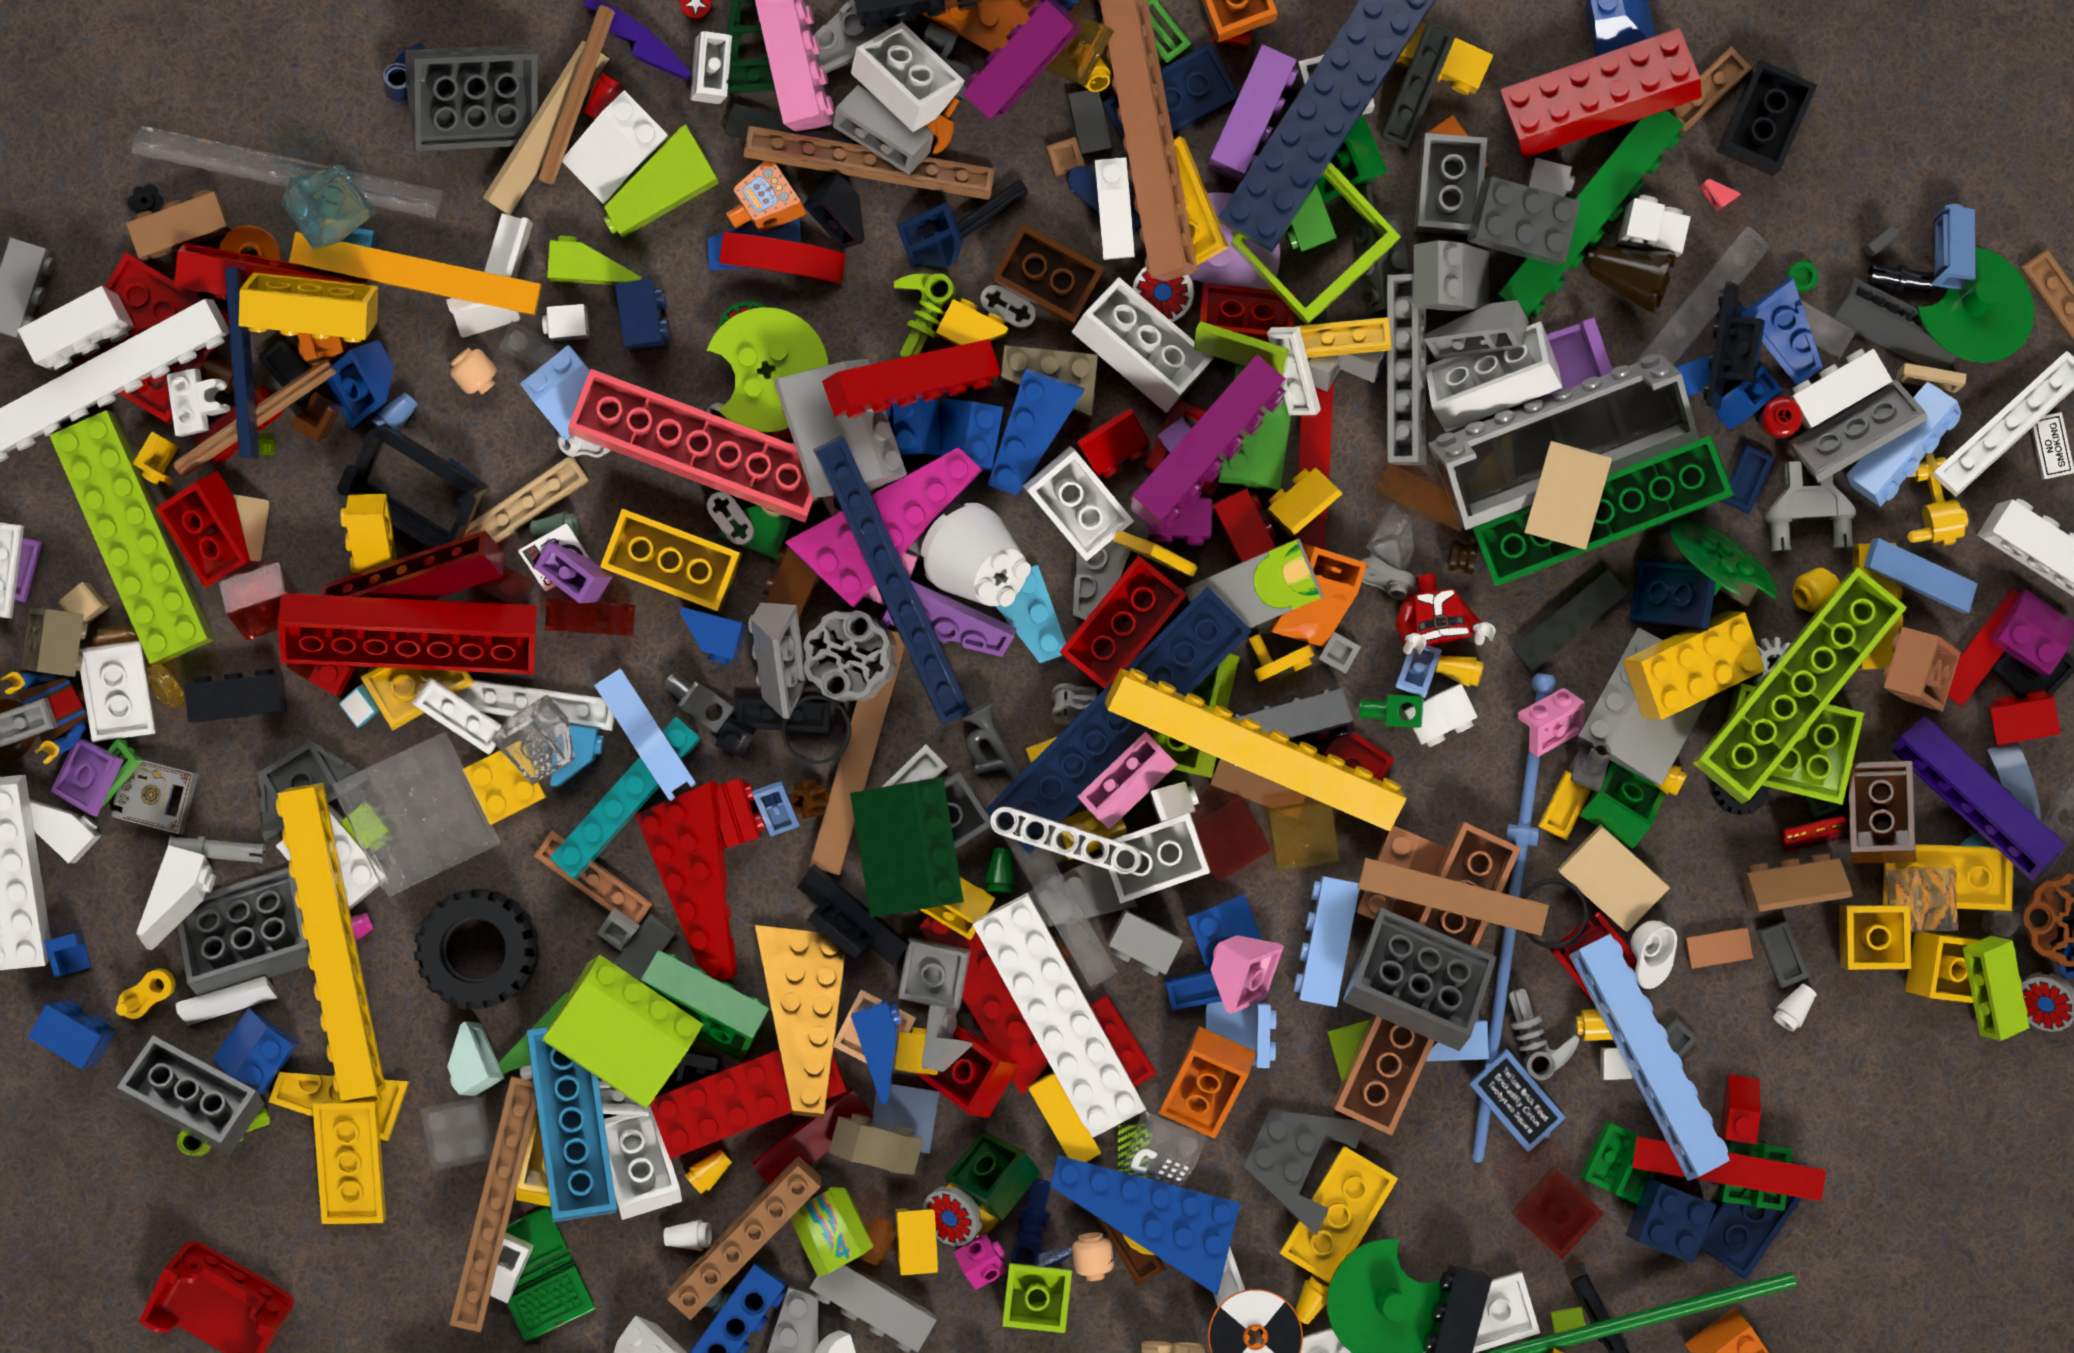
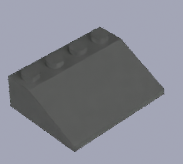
M529 45L405 50L406 88L415 151L516 146L538 111V53Z
M289 867L223 887L210 893L207 892L204 900L178 925L187 984L197 996L257 977L266 976L270 978L309 965V944L302 934L301 925L304 920L302 910L296 905L295 892L297 891L295 878H292L290 875Z
M1380 908L1351 976L1343 1002L1460 1051L1471 1037L1497 957L1384 908Z

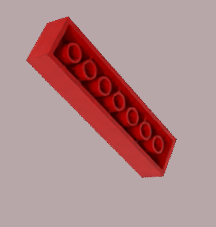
M281 593L278 617L280 663L512 674L535 673L537 605Z

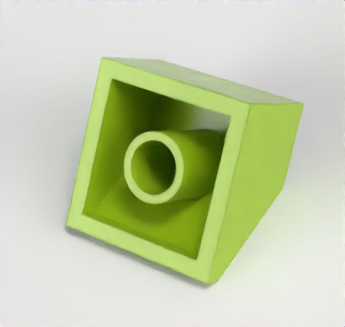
M1009 1263L1002 1326L1065 1333L1072 1270Z

